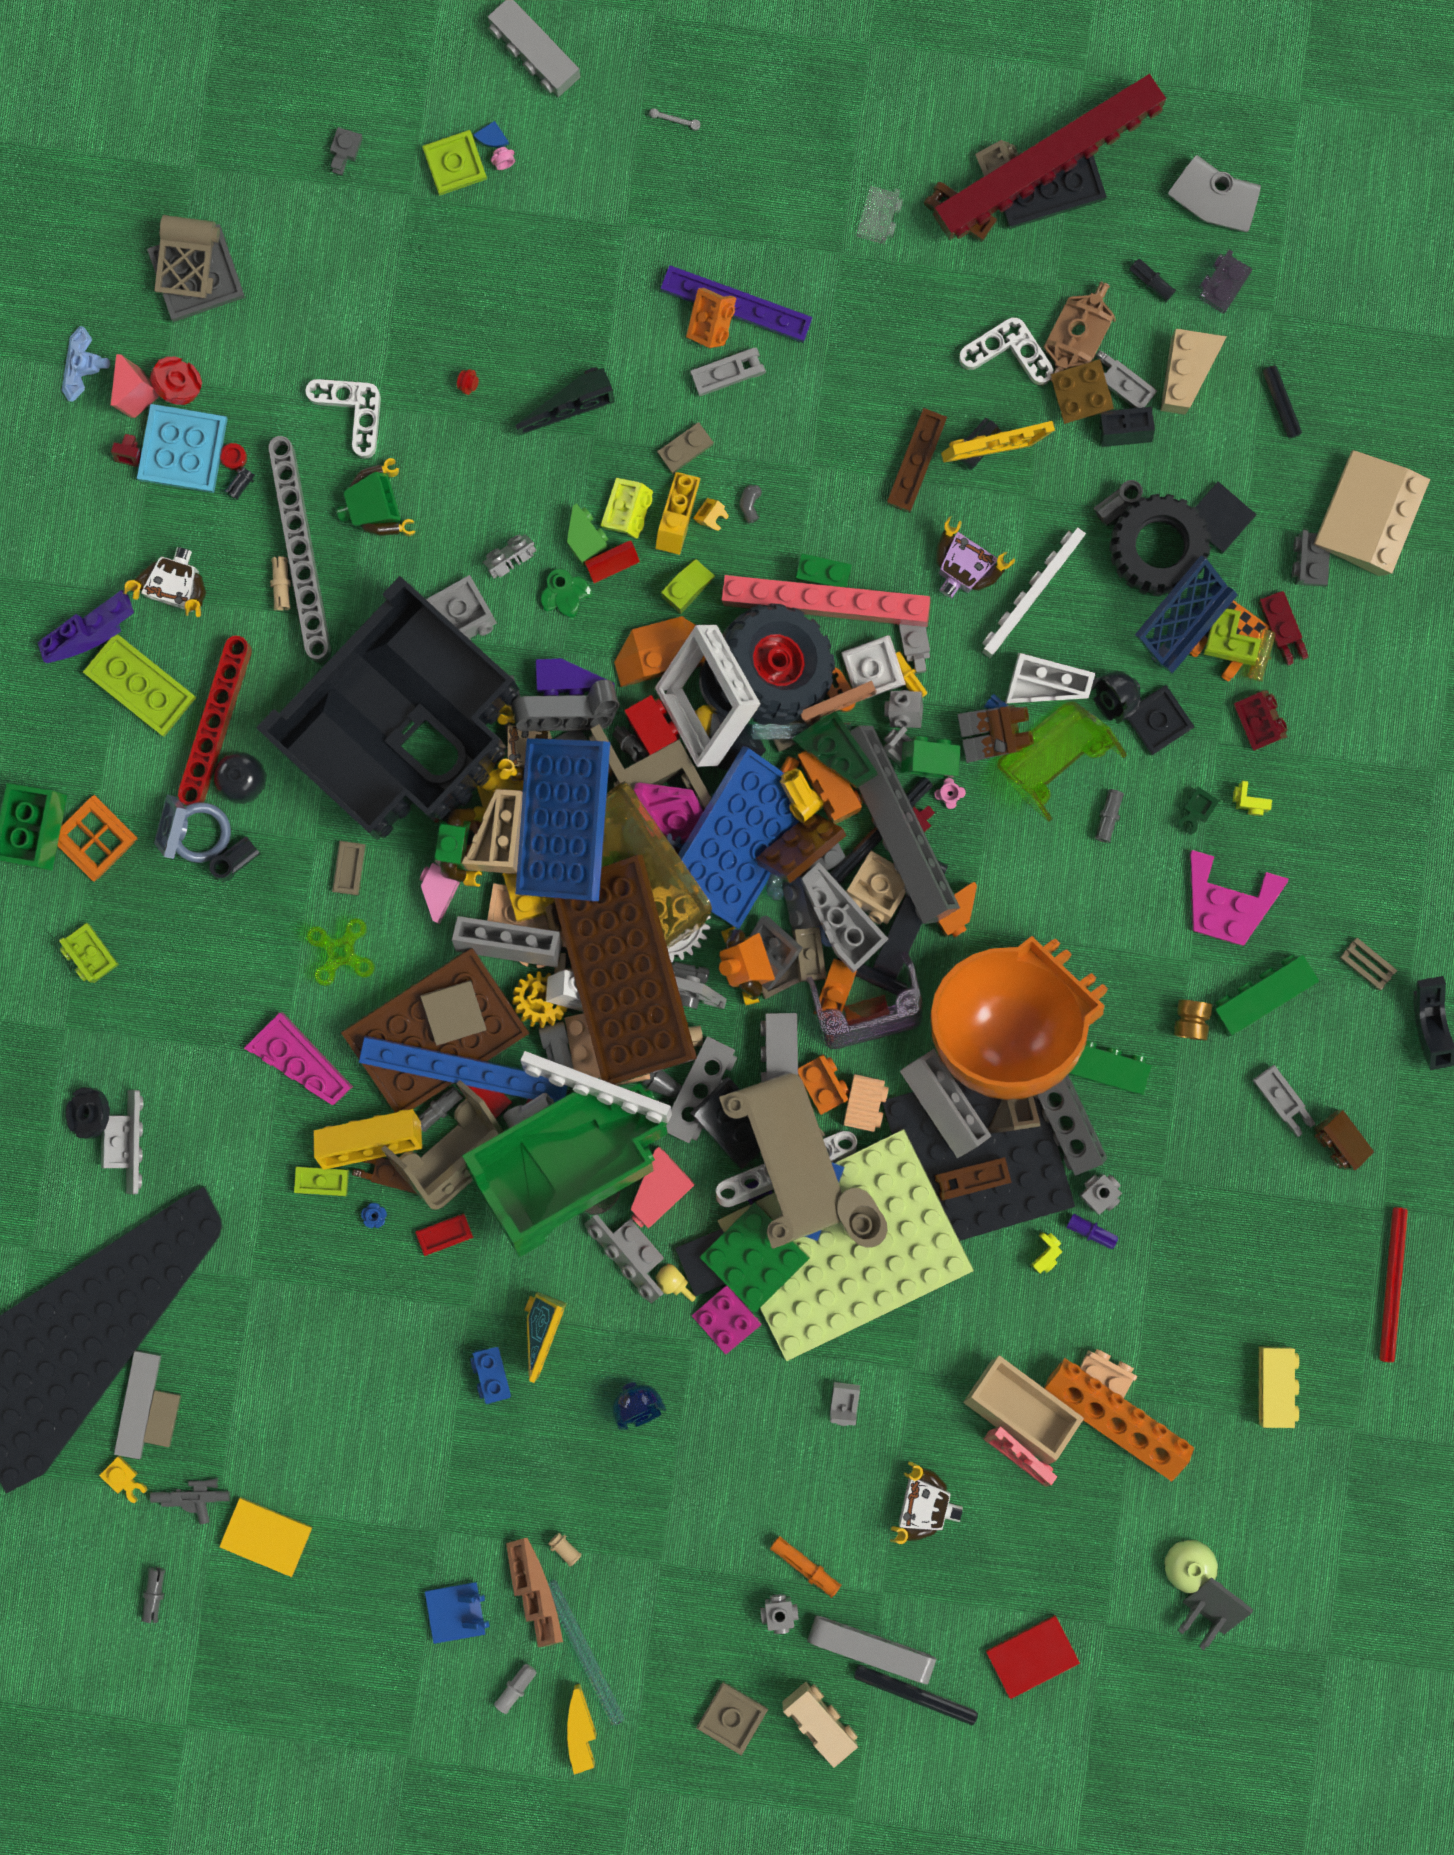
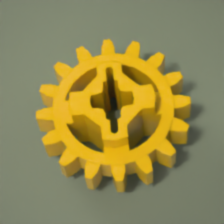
M537 972L536 978H533L529 973L527 974L526 981L520 979L518 987L514 989L513 995L515 997H513L512 1004L518 1005L515 1012L516 1014H523L521 1019L523 1022L530 1019V1026L532 1027L536 1022H539L540 1027L544 1028L547 1021L553 1026L556 1019L561 1020L564 1015L563 1012L567 1011V1007L557 1005L553 1010V1004L546 1002L547 980L551 973H548L546 977H542L541 972ZM528 990L529 996L524 1000V993Z

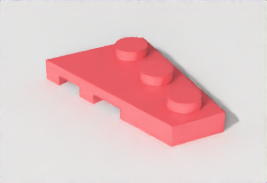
M1001 1426L988 1431L983 1438L1043 1486H1051L1056 1480L1057 1476L1052 1472L1053 1468L1050 1465L1039 1461Z

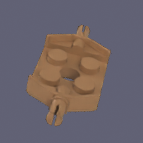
M1100 281L1094 294L1068 298L1044 345L1045 351L1055 362L1056 370L1054 373L1092 362L1111 322L1116 321L1112 311L1103 302V298L1110 287L1107 283ZM1077 325L1085 326V331L1081 335L1072 334V329Z

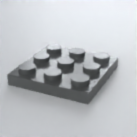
M220 224L216 225V227L220 228L219 242H214L212 247L209 278L214 279L212 294H207V298L203 299L162 293L173 322L246 298ZM160 244L147 249L155 273H157ZM166 247L165 258L170 265L182 257L177 248ZM181 249L184 253H187L189 251L186 249ZM195 251L188 257L195 268L204 262L205 252ZM186 260L174 268L181 279L193 271ZM164 263L165 270L166 268H168V266ZM203 269L199 271L201 276L203 275ZM172 271L163 277L162 287L172 288L179 282ZM197 274L185 282L190 291L201 292L202 281ZM180 286L178 288L180 290H185L183 286Z

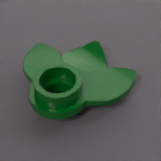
M558 568L552 570L547 577V587L541 594V603L546 612L557 607L564 615L574 618L579 609V599L591 597L592 591L583 578L571 576L565 569ZM557 577L564 578L565 582L562 586L555 584Z

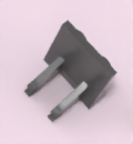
M1211 1577L1197 1592L1191 1593L1184 1599L1183 1603L1191 1610L1178 1631L1183 1634L1185 1630L1187 1631L1198 1614H1202L1213 1623L1199 1645L1204 1651L1206 1647H1209L1219 1631L1225 1635L1252 1614L1253 1609Z

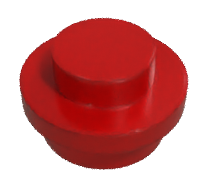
M469 369L460 372L457 379V389L461 390L463 394L469 395L472 391L476 390L479 379L476 376L475 370Z

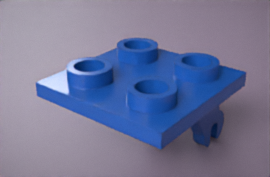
M477 1582L425 1591L434 1644L486 1634L485 1628L490 1626L489 1621L483 1620L480 1603L485 1601L484 1594H479Z

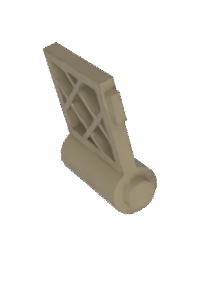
M169 215L162 216L155 292L203 299L207 298V294H212L214 279L209 278L212 247L214 242H219L220 228L216 227L215 221ZM166 247L177 248L182 257L170 265L165 258ZM181 249H186L189 251L187 253H184ZM195 251L205 252L204 262L195 268L188 257ZM186 260L193 271L181 279L174 268ZM164 263L168 266V268H166L165 270ZM203 269V275L201 276L199 271ZM172 271L179 282L172 288L162 287L163 277ZM197 274L202 281L201 292L190 291L185 282ZM180 286H183L185 290H180L178 288Z

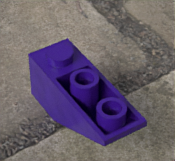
M562 658L536 659L537 691L539 694H543V696H559V693H569V696H584V692H589L595 682L607 680Z

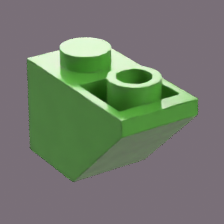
M576 503L572 507L567 544L584 567L586 565L585 561L608 550L606 541L609 539L600 527L595 529L592 525L593 517L586 507L581 509Z

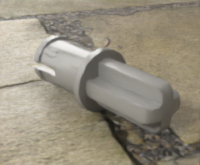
M524 1664L514 1679L507 1682V1688L498 1700L495 1701L494 1706L502 1713L507 1714L516 1700L524 1696V1690L535 1677L536 1670L532 1666Z

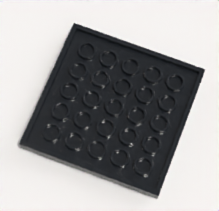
M955 1079V1082L988 1130L1002 1099L984 1096L967 1088ZM914 1092L882 1102L891 1135L903 1129L905 1130L939 1201L938 1193L941 1191L939 1183L935 1182L934 1175L1005 1157L1012 1183L940 1201L959 1241L1075 1207L1058 1146L1053 1138L1051 1123L1045 1121L1042 1114L1043 1106L1040 1100H1036L1034 1096L1040 1126L991 1133L990 1138L959 1158L956 1157ZM956 1178L950 1179L951 1190L958 1188Z

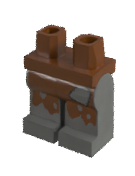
M1010 705L958 714L962 737L985 732L990 734L963 740L967 763L1023 750L1022 748L1034 744L1031 731L1019 733L1018 723L1029 721L1027 707Z

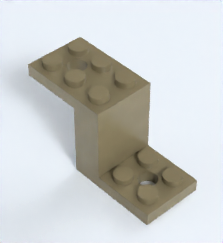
M600 724L590 729L592 736L589 737L590 741L609 742ZM680 740L626 769L623 768L610 744L609 777L615 776L617 781L614 782V785L621 799L626 797L630 803L638 798L634 791L636 783L663 785L681 775L685 788L693 790L703 811L705 810L711 797Z

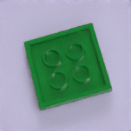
M754 1202L700 1256L754 1313L811 1258L795 1241L772 1249L767 1229L773 1219L757 1202Z

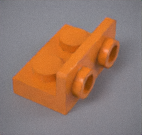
M698 288L686 337L708 348L724 346L729 336L728 330L731 318L735 312L736 297H723L706 288Z
M824 1054L798 1068V1075L802 1079L820 1115L848 1101L846 1095L850 1093L844 1080H837L834 1074L837 1071V1067L832 1058L826 1059Z

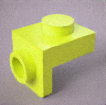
M1242 781L1238 787L1235 786L1233 802H1237L1236 809L1248 810V814L1254 816H1263L1264 812L1267 813L1271 810L1272 800L1247 797L1248 781Z
M1042 1232L1039 1237L1049 1247L1031 1264L1040 1274L1043 1271L1048 1273L1058 1263L1055 1259L1062 1253V1250L1059 1248L1061 1245L1060 1241L1052 1233L1046 1235Z

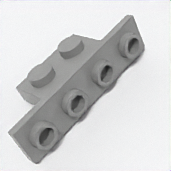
M128 1090L127 1116H109L108 1124L101 1136V1168H126V1194H138V1189L142 1186L139 1163L142 1161L143 1154L142 1148L139 1147V1137L143 1133V1124L139 1121V1113L143 1109V1097L140 1095V1090Z
M597 1214L584 1224L589 1235L600 1243L606 1255L617 1263L621 1268L622 1274L633 1282L644 1299L653 1303L664 1294L647 1274L664 1257L631 1219L614 1233L611 1232Z

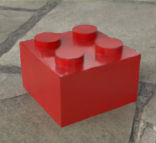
M652 695L624 710L627 720L642 746L647 750L648 756L676 742L680 738L672 721L667 723L665 719L667 716L666 709L660 699L655 701Z

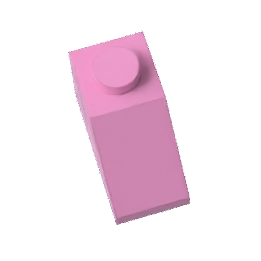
M432 863L430 868L426 866L421 874L420 880L423 881L421 888L432 920L440 924L460 882L443 877L440 873V866Z

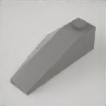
M817 863L800 879L835 954L854 973L888 938L820 863Z

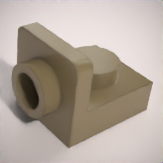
M1000 140L975 155L984 176H986L1019 154L1013 144Z

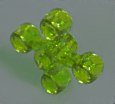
M353 918L349 920L346 925L345 935L340 939L330 938L326 930L319 926H314L308 930L307 941L312 946L324 948L328 954L327 962L323 966L318 967L314 974V978L319 985H331L335 981L337 969L342 965L351 966L355 973L362 978H368L374 973V962L367 957H359L354 951L355 942L367 932V925L362 919ZM355 924H359L361 927L357 933L353 932ZM316 932L321 934V938L318 941L313 939ZM345 945L344 951L347 953L346 956H339L337 959L338 953L335 951L336 948H343ZM363 963L368 964L366 972H362L360 969ZM327 971L329 973L328 979L322 980V973Z

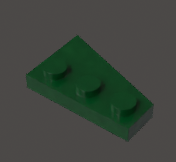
M836 711L792 738L796 745L856 789L878 775L876 769Z

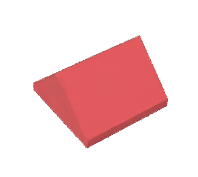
M116 354L111 406L130 418H136L159 395L153 389L151 380L140 367L123 355Z

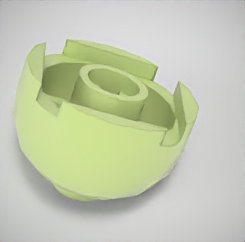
M1197 1540L1178 1542L1169 1549L1166 1555L1165 1571L1167 1578L1175 1588L1185 1593L1197 1592L1208 1579L1212 1577L1215 1580L1217 1576L1218 1563L1214 1553L1207 1545Z

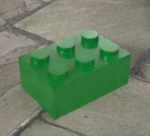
M7 783L0 814V862L52 871L67 795L52 790Z

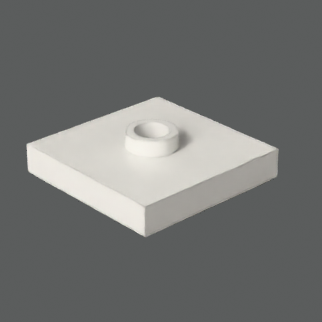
M888 635L841 653L852 688L872 681L877 691L873 696L906 685L891 637Z

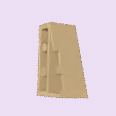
M1182 329L1174 331L1171 337L1160 411L1186 415L1227 336Z

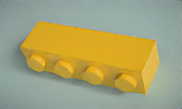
M413 1109L400 1110L397 1113L377 1115L365 1120H355L342 1125L327 1126L323 1129L314 1130V1158L323 1170L385 1157L386 1155L382 1151L384 1146L389 1148L394 1154L422 1149L421 1121Z

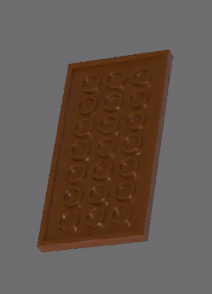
M636 855L601 868L599 901L554 898L601 1079L615 1085L696 1060L695 1049L643 855Z

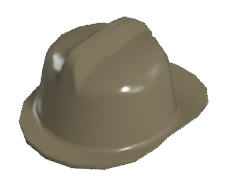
M850 1188L844 1191L837 1203V1214L847 1236L865 1248H872L881 1244L887 1235V1222L873 1198L867 1191L861 1188Z

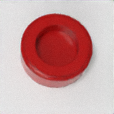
M230 443L222 448L220 459L226 468L237 470L245 465L247 454L241 445Z

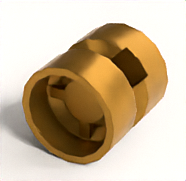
M1180 999L1177 1011L1181 1019L1175 1022L1174 1036L1207 1041L1209 1026L1205 1021L1210 1019L1212 1004Z

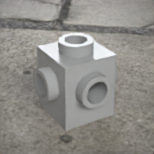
M891 691L890 701H885V717H889L890 727L921 728L923 715L922 692Z
M1094 1174L1084 1183L1087 1188L1079 1194L1083 1201L1096 1214L1100 1215L1105 1209L1108 1211L1112 1210L1120 1202L1118 1197L1122 1193L1118 1190L1121 1185L1112 1175L1106 1177L1104 1174L1099 1176ZM1102 1188L1105 1190L1103 1197L1099 1195V1191Z
M785 1594L771 1595L770 1599H765L766 1608H760L762 1624H767L768 1631L773 1630L774 1634L788 1633L789 1628H794V1620H799L797 1604H792L791 1597H785ZM783 1612L785 1617L784 1619H775V1614Z

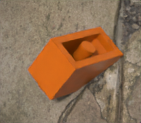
M975 882L954 894L960 909L936 922L946 937L952 934L955 938L967 930L965 925L970 922L977 888Z

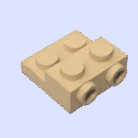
M870 851L846 893L863 911L869 914L868 917L874 923L881 924L884 922L887 924L906 891L905 884L900 874L895 870L894 864L875 852Z

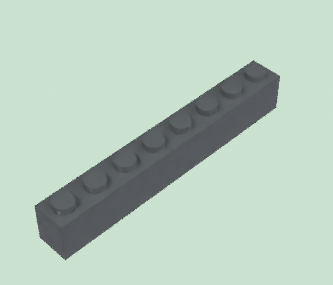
M858 726L850 733L878 773L877 776L859 787L862 801L869 808L872 822L880 831L883 845L890 852L894 861V868L900 874L905 884V891L911 897L916 907L917 916L922 920L923 924L936 923L960 909V906L874 727Z

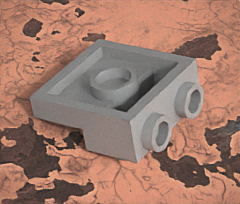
M470 575L426 599L469 639L477 634L481 636L489 634L493 630V625L497 624Z

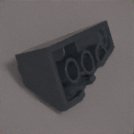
M594 367L584 371V375L576 378L517 423L515 426L518 435L615 403L613 389L605 369L598 370V367Z

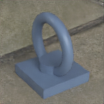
M166 795L154 844L164 857L174 859L175 853H177L185 860L191 862H207L219 856L226 849L231 836L230 822L225 813L215 805L194 803L184 807L176 796ZM196 813L212 815L218 821L221 829L220 838L216 845L205 852L190 851L181 842L187 832V818Z

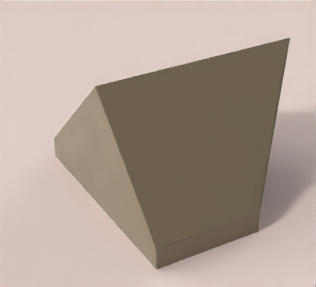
M1033 1096L1025 1099H1002L989 1125V1133L1040 1126Z

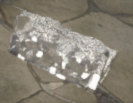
M870 186L858 227L857 237L885 245L888 237L893 238L897 223L892 222L894 213L900 214L903 198H899L900 189H895V192Z

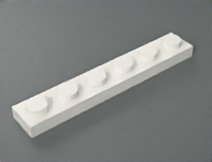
M1079 528L1074 533L1067 532L1060 542L1063 545L1058 553L1053 551L1044 562L1048 565L1044 572L1040 573L1037 571L1029 582L1032 587L1027 594L1022 591L1014 601L1017 607L1011 614L1007 611L998 622L1001 627L995 634L991 631L982 644L986 646L982 652L989 658L993 656L1086 534Z
M524 1051L521 1058L522 1067L530 1076L536 1078L543 1076L548 1078L554 1085L572 1087L580 1095L587 1096L591 1094L604 1104L611 1105L614 1103L622 1106L621 1108L628 1113L636 1114L638 1112L644 1114L648 1120L654 1123L662 1121L668 1124L672 1116L671 1106L526 1051Z

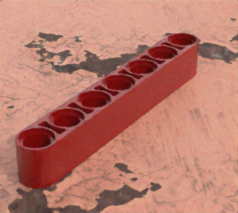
M235 635L230 637L223 648L178 790L179 800L186 806L194 803H204L252 652L250 644L241 636ZM237 643H243V652L239 655H234L232 652L233 646ZM230 667L236 668L235 677L225 679V671ZM228 692V700L223 704H219L217 702L218 694ZM214 716H220V725L217 728H210V719ZM207 740H211L213 742L212 750L203 753L201 749L202 744ZM198 765L205 766V773L201 777L194 776V769ZM191 789H196L198 793L196 800L188 802L186 800L187 792Z

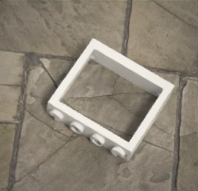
M696 625L655 687L697 767L718 766L760 705L717 625ZM703 656H705L733 707L711 740L682 689Z

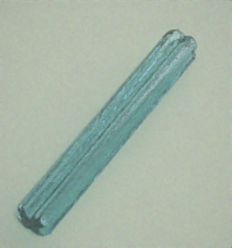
M850 722L844 723L851 732L853 730L852 724ZM789 723L780 726L776 724H753L751 735L753 739H792L815 723Z

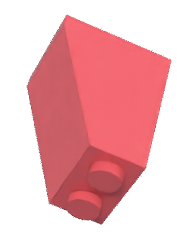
M661 1147L654 1151L653 1157L655 1161L652 1162L654 1171L644 1176L631 1207V1210L634 1212L631 1217L641 1228L646 1225L649 1229L695 1185Z

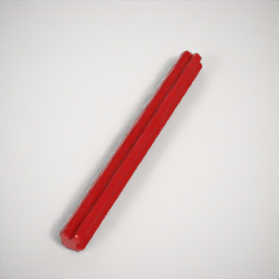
M1394 1207L1392 1211L1379 1357L1380 1361L1389 1363L1395 1361L1408 1210L1400 1207Z

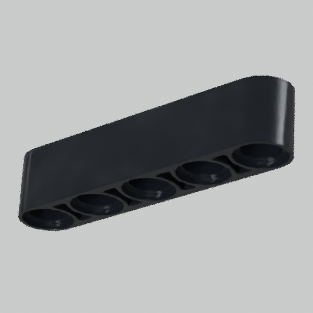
M937 860L945 875L948 864ZM906 894L887 935L888 940L883 944L873 966L874 970L894 979H897L923 923L917 916L916 907L908 894Z

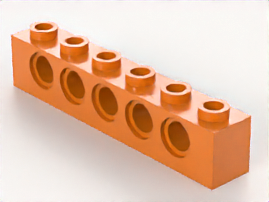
M1064 1358L1048 1377L1044 1386L1045 1390L1084 1418L1083 1420L1171 1482L1189 1463L1194 1450L1193 1446L1185 1439L1178 1437L1168 1430L1163 1424L1152 1419L1143 1410L1126 1401L1120 1394L1103 1385L1101 1381L1090 1376L1078 1365Z

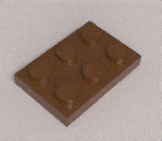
M815 813L804 823L799 821L755 859L760 867L791 883L846 837V833L842 827Z

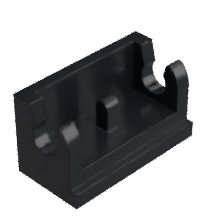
M1152 407L1100 413L1101 447L1152 442L1155 432Z

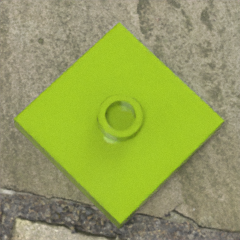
M470 130L422 146L439 196L487 180Z

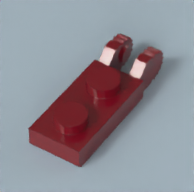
M1281 591L1258 601L1275 645L1279 648L1287 665L1294 663L1293 656L1287 646L1293 642L1299 657L1302 660L1307 659L1308 652L1302 641L1303 637L1285 592Z

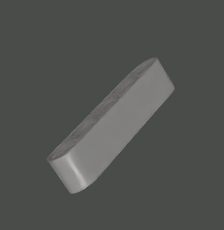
M817 1615L807 1642L820 1648L923 1684H929L937 1660L936 1657Z

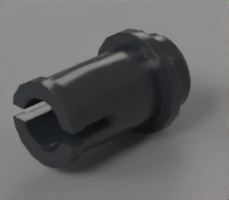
M243 466L240 470H236L238 473L224 490L236 500H239V497L249 483L254 482L252 479L255 475Z

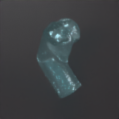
M771 873L766 892L773 900H779L784 895L781 888L783 879Z

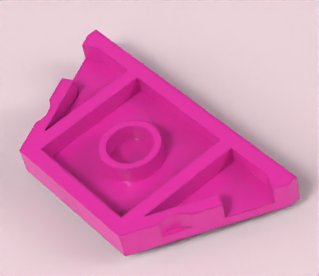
M646 783L635 784L634 791L657 834L661 835L663 840H665L666 834H671L672 840L676 836H680V844L685 843L704 812L693 790ZM674 846V852L678 855L680 851Z

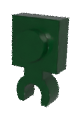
M1197 787L1183 808L1189 814L1178 821L1177 827L1181 828L1184 822H1189L1192 828L1188 834H1194L1198 829L1197 821L1200 820L1205 823L1220 800Z

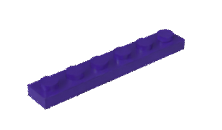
M669 265L661 286V292L692 303L695 302L698 288H706L723 297L734 296L736 297L733 318L804 343L813 317Z

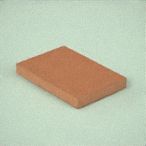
M869 681L804 709L801 716L806 723H810L834 711L875 695L877 693L873 682Z

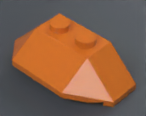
M681 616L632 629L614 662L620 686L624 687L662 677L696 625ZM705 656L702 657L696 668L702 666L706 659Z

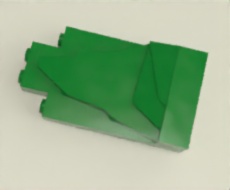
M640 1083L628 1089L655 1100L649 1089L644 1090ZM573 1092L462 1155L473 1181L520 1258L546 1243L545 1237L559 1225L653 1172L652 1162L655 1159L646 1146L668 1134L667 1123L662 1121L654 1123L648 1120L644 1114L638 1112L631 1114L624 1111L620 1105L614 1103L607 1105L591 1094L583 1096Z

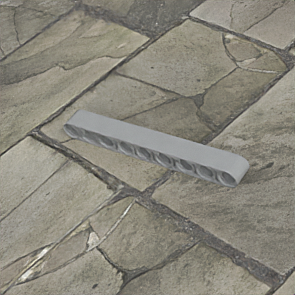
M277 436L270 441L269 454L304 647L307 655L313 661L322 663L329 659L331 645L296 453L293 445L286 437ZM279 446H288L287 453L284 455L276 454ZM285 470L293 471L292 477L288 480L280 479L281 473ZM296 495L297 501L293 505H286L285 499L287 496ZM299 519L302 521L299 529L291 530L289 528L293 520ZM299 544L306 545V551L302 555L294 554V549ZM303 569L311 571L310 577L306 580L298 578L300 571ZM307 594L315 595V601L311 605L303 604V599ZM311 619L320 620V625L315 630L307 628L308 622ZM316 644L324 645V651L320 655L312 654V648Z

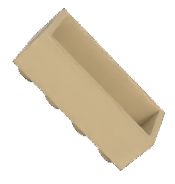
M1000 1355L989 1363L963 1402L994 1426H1001L1023 1447L1047 1465L1057 1461L1084 1419Z

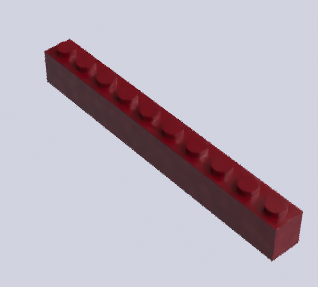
M1150 74L1146 75L936 206L933 213L934 218L949 241L954 237H957V239L964 237L970 232L969 228L975 224L983 225L992 218L991 214L998 210L1000 212L1007 210L1013 205L1012 201L1019 197L1022 199L1028 197L1035 191L1034 188L1041 183L1047 185L1056 178L1055 174L1062 170L1064 172L1071 170L1078 164L1077 161L1084 156L1086 159L1092 157L1099 151L1098 148L1105 143L1111 145L1120 138L1119 134L1126 130L1129 132L1135 130L1142 124L1141 121L1148 116L1152 119L1163 111L1166 97Z

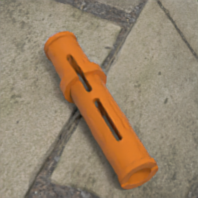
M781 1536L770 1547L771 1551L808 1579V1583L811 1585L815 1584L829 1597L832 1598L840 1589L842 1584L823 1571L824 1568L821 1565L817 1566Z

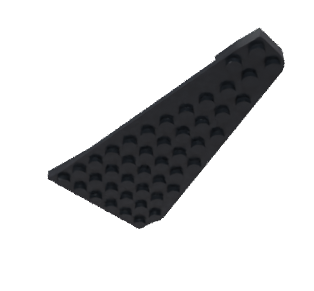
M206 1186L179 1199L0 1315V1483L6 1494L40 1477L49 1470L133 1356L134 1351L139 1348L219 1239L222 1233L223 1222Z

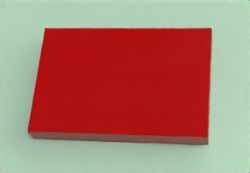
M1056 1615L986 1650L1010 1699L1080 1664Z

